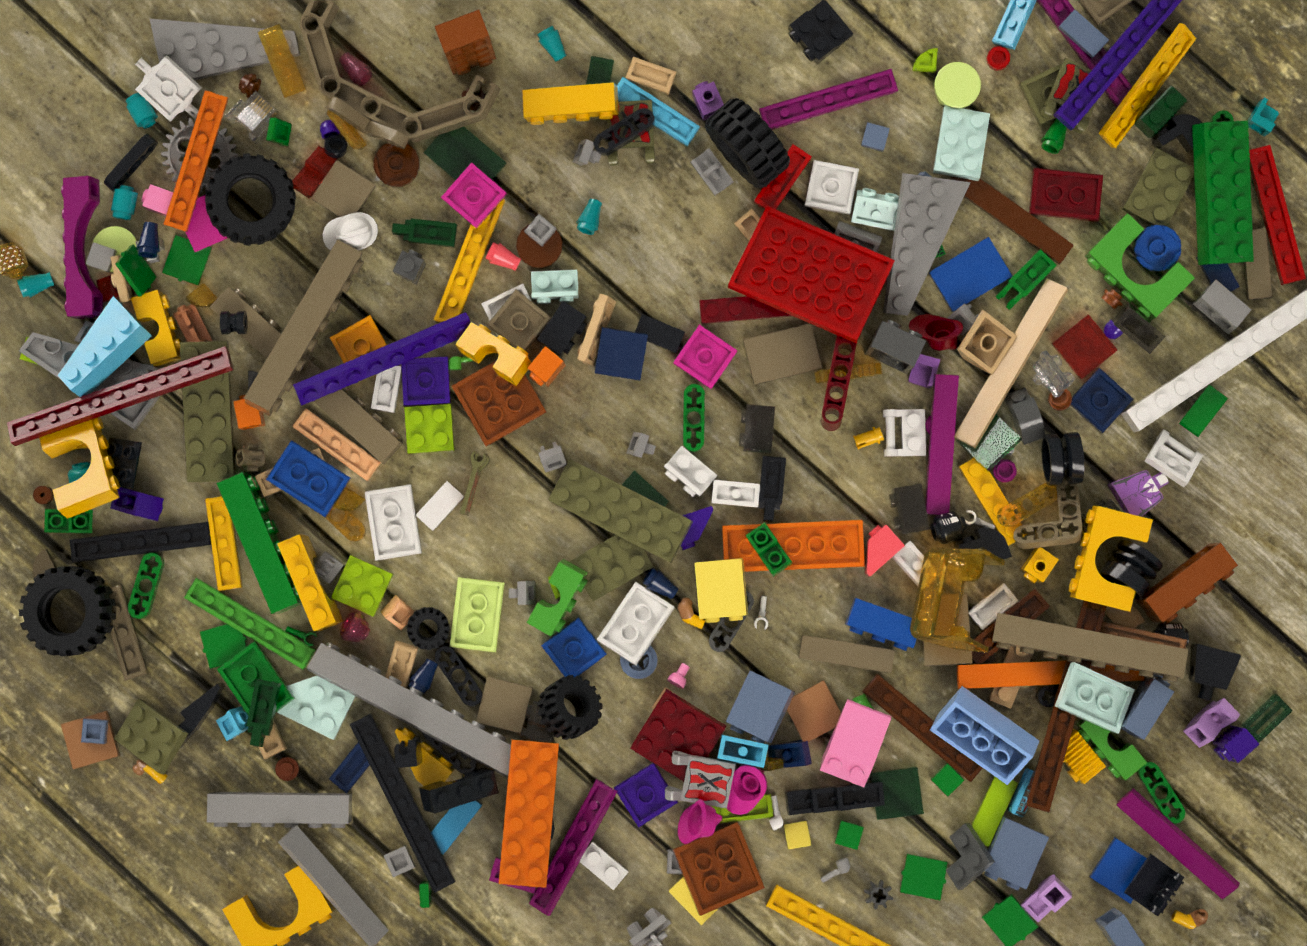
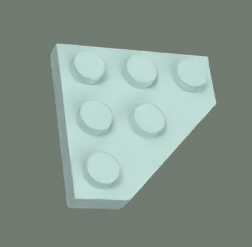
M319 676L288 685L287 687L295 699L277 713L335 740L356 696Z

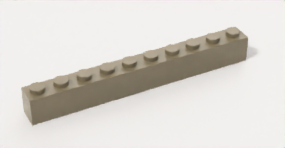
M228 286L210 308L219 316L221 311H229L230 313L246 311L248 320L247 333L240 335L267 359L281 336L279 332L281 327L272 319L267 321L262 316L265 312L255 303L250 306L245 301L247 296L238 288L233 290ZM308 352L304 358L307 360L301 372L297 371L292 379L295 380L294 384L328 369L323 365L319 368L313 362L316 358ZM348 387L314 401L382 464H385L403 445L399 441L402 436L392 427L387 430L382 425L384 420L375 412L372 414L368 413L364 409L367 405L359 397L356 396L353 399L348 394L350 391Z

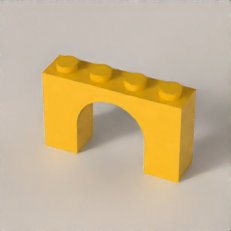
M100 417L39 438L42 450L52 459L81 448L89 449L91 452V464L87 472L80 479L53 490L57 510L67 519L120 498L117 490L120 488L116 476L113 475L114 463L107 453L109 444L106 437L102 434L101 429L104 428Z
M1092 506V510L1089 509L1086 515L1087 531L1086 533L1083 532L1082 539L1080 540V546H1083L1081 555H1078L1075 560L1074 568L1077 569L1075 579L1072 578L1069 584L1070 597L1130 612L1135 591L1130 587L1105 580L1096 568L1095 556L1099 546L1111 537L1118 536L1147 543L1153 520L1100 506Z
M299 534L277 543L313 631H322L344 622L335 600L329 599L319 580L313 563V559L317 556L309 536Z
M297 866L284 874L298 900V913L291 924L284 927H273L266 924L257 914L248 895L229 904L222 910L242 946H274L276 944L277 946H283L291 941L289 937L293 934L298 933L301 936L311 930L310 925L316 921L322 924L332 918L330 913L335 910V907L303 870Z

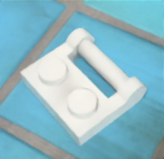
M925 409L883 410L886 426L884 457L926 456ZM895 417H901L902 449H895Z
M1163 429L1156 438V442L1146 457L1145 462L1184 487L1188 484L1203 455L1198 451L1193 452L1169 436L1170 433Z

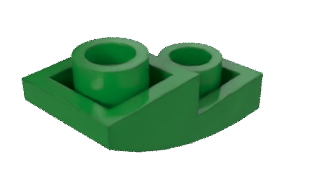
M1208 385L1179 424L1196 437H1199L1228 398L1211 385Z
M45 509L44 533H92L93 510H88L67 519L57 509Z
M765 522L745 535L773 577L792 564V561Z

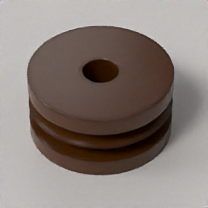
M39 486L34 490L33 498L39 504H49L54 499L53 490L48 486Z

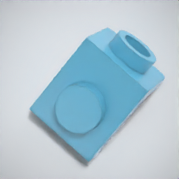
M242 706L230 709L224 716L216 720L226 741L232 740L248 730V714L243 710Z

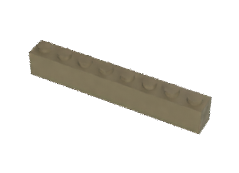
M337 239L244 397L246 404L268 416H271L273 411L277 412L283 403L282 395L285 391L289 392L295 382L292 378L297 371L301 372L307 360L304 358L308 351L313 352L318 343L316 337L320 331L324 332L330 322L327 319L330 313H335L341 303L339 298L343 292L347 293L353 282L350 279L354 272L358 274L364 264L362 252Z
M997 613L992 643H997L996 647L1010 650L1011 646L1020 648L1022 653L1034 654V651L1044 653L1043 657L1057 659L1059 655L1067 657L1068 662L1081 664V661L1084 660L1091 662V666L1105 668V665L1115 666V671L1129 673V669L1139 671L1138 675L1153 678V674L1163 676L1162 680L1177 682V679L1184 678L1189 650Z

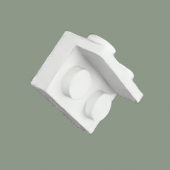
M683 446L678 449L664 466L667 470L664 474L674 482L677 480L681 481L685 485L682 489L692 497L695 494L700 497L717 477V474Z

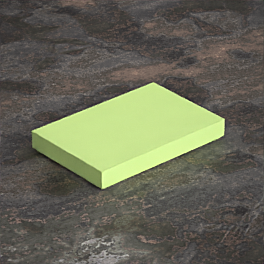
M458 577L449 647L488 652L497 651L505 583Z

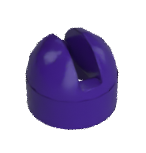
M325 120L321 123L320 133L322 139L325 140L331 134H340L338 126L334 121Z
M1112 319L1104 327V334L1109 339H1117L1125 332Z

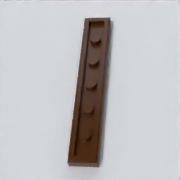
M951 177L950 180L971 182L964 198L1036 249H1041L1057 264L1060 265L1074 246L982 179L975 181Z
M876 674L862 692L969 782H972L983 769L980 765L930 731L934 721L879 674Z

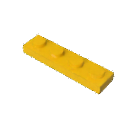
M977 455L960 465L959 469L995 526V529L1004 536L1009 546L1015 542L1013 536L1015 529L1022 524L981 456Z

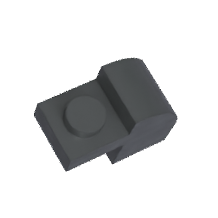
M1026 388L1007 394L1004 402L1013 416L1015 430L1022 443L1026 445L1042 439L1045 434L1044 423L1035 399L1030 397Z

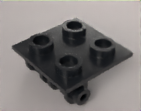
M109 438L107 453L114 463L113 475L118 479L120 487L133 489L142 442Z
M1150 853L1124 893L1156 916H1159L1160 913H1164L1163 911L1168 905L1167 901H1172L1170 896H1175L1174 891H1177L1181 884H1184L1183 879L1185 877L1175 872Z

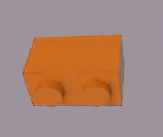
M545 346L528 366L529 376L539 386L545 384L549 387L566 365L560 357Z

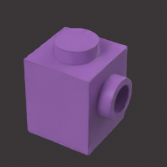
M708 81L696 85L695 90L692 91L693 99L703 121L724 105L714 82L709 84Z

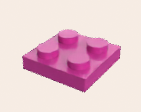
M471 162L441 196V199L477 229L507 193Z
M699 325L673 364L709 389H712L737 353V350Z

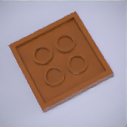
M496 361L451 386L486 447L547 413L526 375L515 386L497 375L493 369Z
M738 822L716 830L712 836L697 838L691 843L672 849L699 916L765 888Z

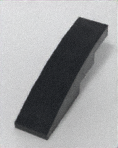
M223 683L216 684L180 712L185 721L178 726L189 733L181 747L200 728L214 708L225 687Z
M869 782L864 787L856 784L785 791L787 814L789 816L885 805L882 782Z

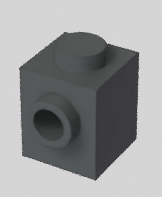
M402 250L393 273L417 285L426 263L421 259V254L413 250H409L408 253Z

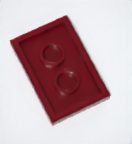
M1034 168L1029 213L1035 216L1098 222L1103 175Z

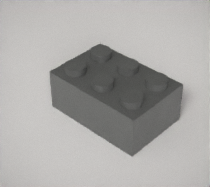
M883 321L876 329L865 355L907 374L914 368L926 341L922 339L923 336L915 331L910 330L908 333L900 329L901 325L894 321Z

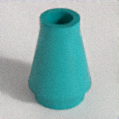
M550 26L537 34L540 39L538 42L555 62L567 56L559 31L555 30L554 26Z
M589 199L588 204L576 221L578 231L594 235L595 231L598 230L602 206L600 201Z
M50 272L22 276V279L17 280L23 298L27 296L31 298L43 290L54 286Z

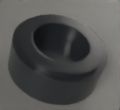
M339 134L329 135L324 142L325 153L332 158L343 157L347 152V140Z

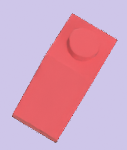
M877 525L868 533L870 538L866 543L865 574L867 577L872 576L905 546L887 525L883 527Z

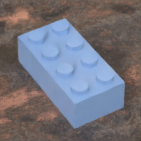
M963 686L937 714L930 729L934 734L1006 785L1033 758L1039 744L1038 739Z

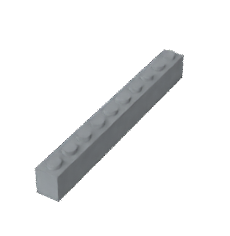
M329 642L326 645L320 644L307 667L308 671L508 778L511 745L504 742L506 739L504 736L493 732L492 735L484 731L485 726L476 721H472V723L465 721L463 714L453 709L451 712L443 709L444 704L433 698L430 701L422 697L423 693L413 687H410L409 690L402 687L400 680L392 676L386 678L380 675L382 671L372 665H369L368 668L360 664L361 660L349 653L345 656L339 653L340 648Z

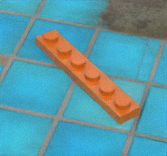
M205 90L164 225L188 232L228 103V97Z

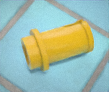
M872 427L873 430L854 435L853 438L857 449L859 450L874 443L881 444L880 441H883L884 437L880 427Z

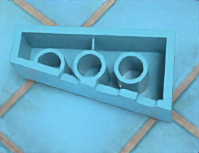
M113 296L64 365L58 377L77 396L81 397L90 394L152 335Z

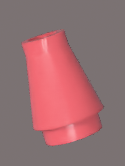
M493 242L485 259L490 261V264L516 271L521 261V258L513 254L500 242L499 244Z

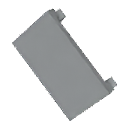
M1217 280L1213 281L1193 303L1195 307L1227 334L1235 330L1252 310Z

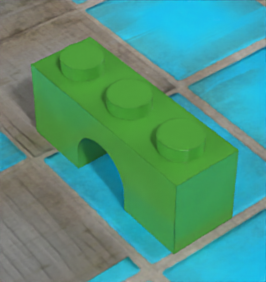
M565 559L561 560L549 580V583L556 586L560 591L559 603L550 604L543 599L537 602L527 623L549 636L554 635L556 632L560 633L566 623V620L563 619L566 612L571 613L577 602L574 599L577 592H582L588 582L585 579L588 572Z
M1084 719L1076 723L1080 729L1078 730L1079 734L1086 742L1090 741L1095 747L1093 751L1101 761L1103 759L1107 761L1110 765L1107 769L1116 779L1120 777L1126 781L1147 763L1130 743H1126L1120 749L1113 750L1107 741L1110 731Z

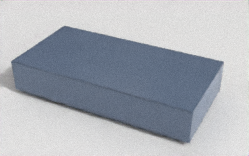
M1076 9L1058 27L1091 58L1109 41Z

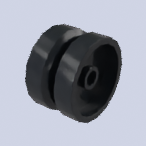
M1056 433L1044 434L1041 453L1046 484L1048 486L1060 485L1064 477L1069 484L1082 483L1085 466L1083 445L1079 433H1065L1062 440Z

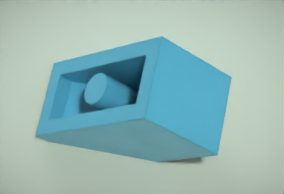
M722 735L717 759L764 768L768 744Z

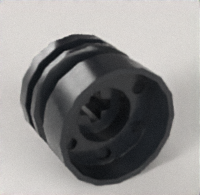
M1120 540L1117 544L1119 550L1115 549L1112 552V556L1118 562L1106 561L1099 574L1111 583L1132 588L1135 591L1134 599L1142 600L1150 588V584L1144 578L1155 579L1157 577L1156 572L1162 569L1163 564L1142 546L1127 540Z

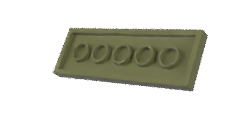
M228 341L180 342L181 361L224 346L229 350ZM230 372L182 388L187 482L223 481L235 476Z
M569 459L548 499L550 502L670 563L673 562L693 523L692 520Z

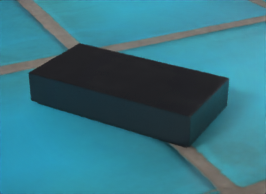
M642 314L635 330L638 333L648 334L647 342L675 354L685 334V331Z

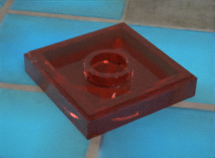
M1089 314L1052 343V346L1080 380L1118 351Z

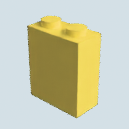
M744 559L695 562L699 619H705L706 623L720 622V617H729V621L743 620V616L748 615Z

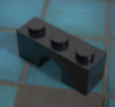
M487 768L464 773L462 778L449 782L438 781L419 787L424 811L434 814L499 793L494 770Z

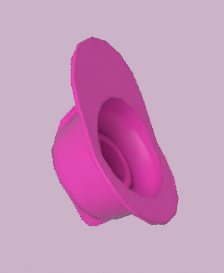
M743 765L735 770L726 808L728 811L738 815L747 814L762 799L767 790V778L763 768L758 769L754 766Z
M699 799L685 809L680 817L677 831L679 840L684 844H688L697 838L712 836L716 826L722 821V816L716 813L715 808L706 805L702 799Z

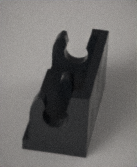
M420 736L408 740V746L406 747L404 740L401 741L400 745L396 744L393 768L414 767L422 763Z

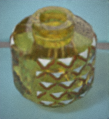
M15 243L1 245L0 275L9 276L10 279L23 276V272L28 268L23 248L15 245Z

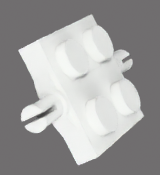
M167 55L159 64L153 67L141 57L135 65L145 75L143 81L135 90L170 122L177 114L184 110L195 120L199 110L191 103L202 87Z

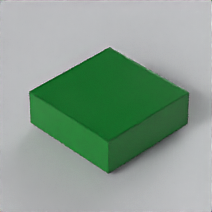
M270 118L266 140L280 146H288L292 124L278 118Z
M948 763L930 779L947 797L964 781Z
M841 820L834 843L858 850L864 827Z
M422 881L419 885L421 908H429L432 905L431 886L428 881Z

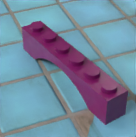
M91 176L63 178L61 193L64 201V208L62 209L64 232L62 237L65 243L63 263L66 277L64 278V287L66 289L64 307L67 317L75 319L98 318L103 311V294L96 287L89 274L84 248L88 223L100 203L99 179Z

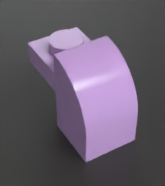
M1225 698L1217 702L1213 700L1189 722L1183 732L1200 748L1213 741L1221 729L1235 722L1240 714Z
M1053 874L1040 882L1038 888L1021 905L1039 922L1051 910L1054 913L1072 898V892Z

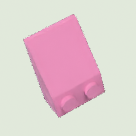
M847 699L823 754L820 771L864 787L874 766L891 716Z

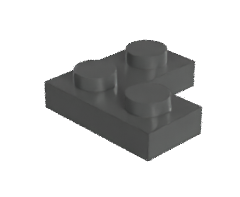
M965 823L949 837L961 855L946 870L958 890H963L995 862L970 823Z

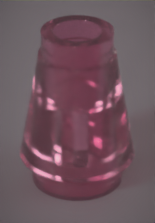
M349 52L341 56L339 62L354 84L363 86L372 78L373 73L370 71V66Z

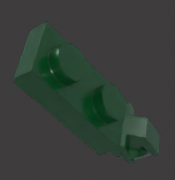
M411 218V220H405V224L393 223L392 233L393 235L403 236V241H408L409 243L455 248L458 225L456 223Z
M258 679L255 681L247 721L248 732L252 733L250 741L252 746L263 747L265 736H270L281 687L280 683Z

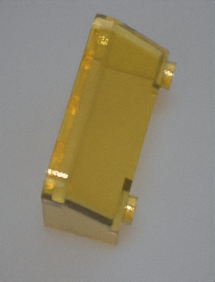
M930 549L925 554L910 626L911 635L920 641L955 650L988 652L989 647L970 638L969 631L962 626H957L965 582L977 581L983 573L984 565H1004L1005 560L985 549Z

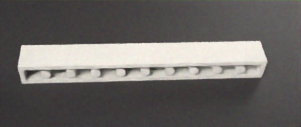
M1307 289L1122 412L1121 415L1132 431L1135 433L1142 430L1307 318Z

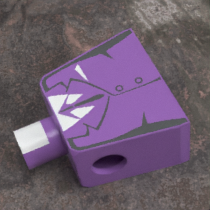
M1144 470L1107 485L1124 513L1142 517L1163 499L1159 489L1167 485L1169 481L1166 475L1161 472L1151 477L1149 472Z

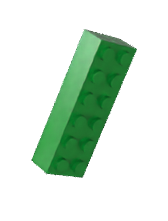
M1248 120L1204 122L1192 125L1198 265L1254 262Z
M242 472L218 482L217 486L271 614H280L301 605L302 602L277 544L282 542L279 541L276 534L279 532L278 526L274 519L270 520L267 512L270 511L266 499H262L258 492L260 487L256 478L252 477L251 474Z

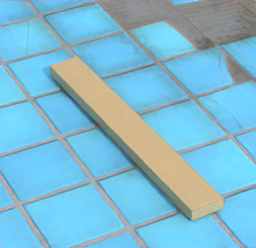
M1050 279L1045 280L1014 333L1017 335L1016 339L994 373L988 377L955 433V439L976 449L1068 292L1067 287Z

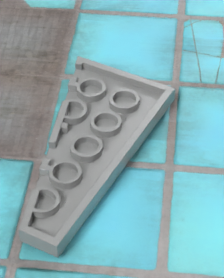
M150 19L159 63L167 55L193 80L301 55L294 31Z
M902 173L891 259L895 260L887 280L883 313L908 316L971 182Z
M32 332L19 352L59 378L58 374L78 345ZM127 359L93 392L156 371L159 368ZM160 396L110 414L136 430Z

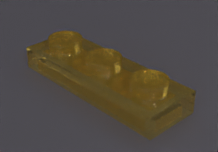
M277 24L259 31L258 35L284 98L306 90L281 25Z

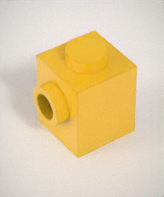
M1042 547L1034 548L1020 570L1025 573L1023 577L1033 584L1036 582L1043 583L1059 559Z

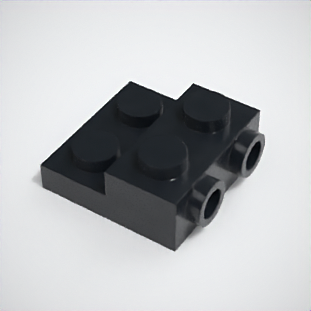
M822 0L810 11L803 13L788 28L790 31L788 34L793 42L796 44L800 43L804 48L803 53L811 62L814 60L817 65L853 36V32L826 0Z

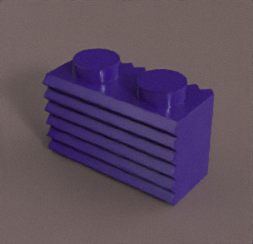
M1230 725V729L1227 728V732H1223V735H1220V738H1216V741H1213V745L1216 747L1214 752L1220 759L1239 763L1260 745L1246 728Z

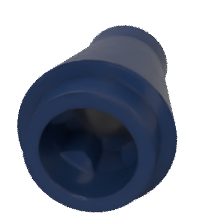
M144 222L136 247L139 256L156 258L157 253L160 252L157 223Z
M652 568L642 582L646 585V589L666 596L669 599H672L679 589L660 569Z
M426 658L424 663L409 679L411 682L408 686L419 690L425 695L427 690L430 691L438 664Z

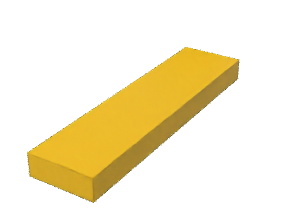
M222 496L207 498L205 501L218 591L243 588L233 521Z

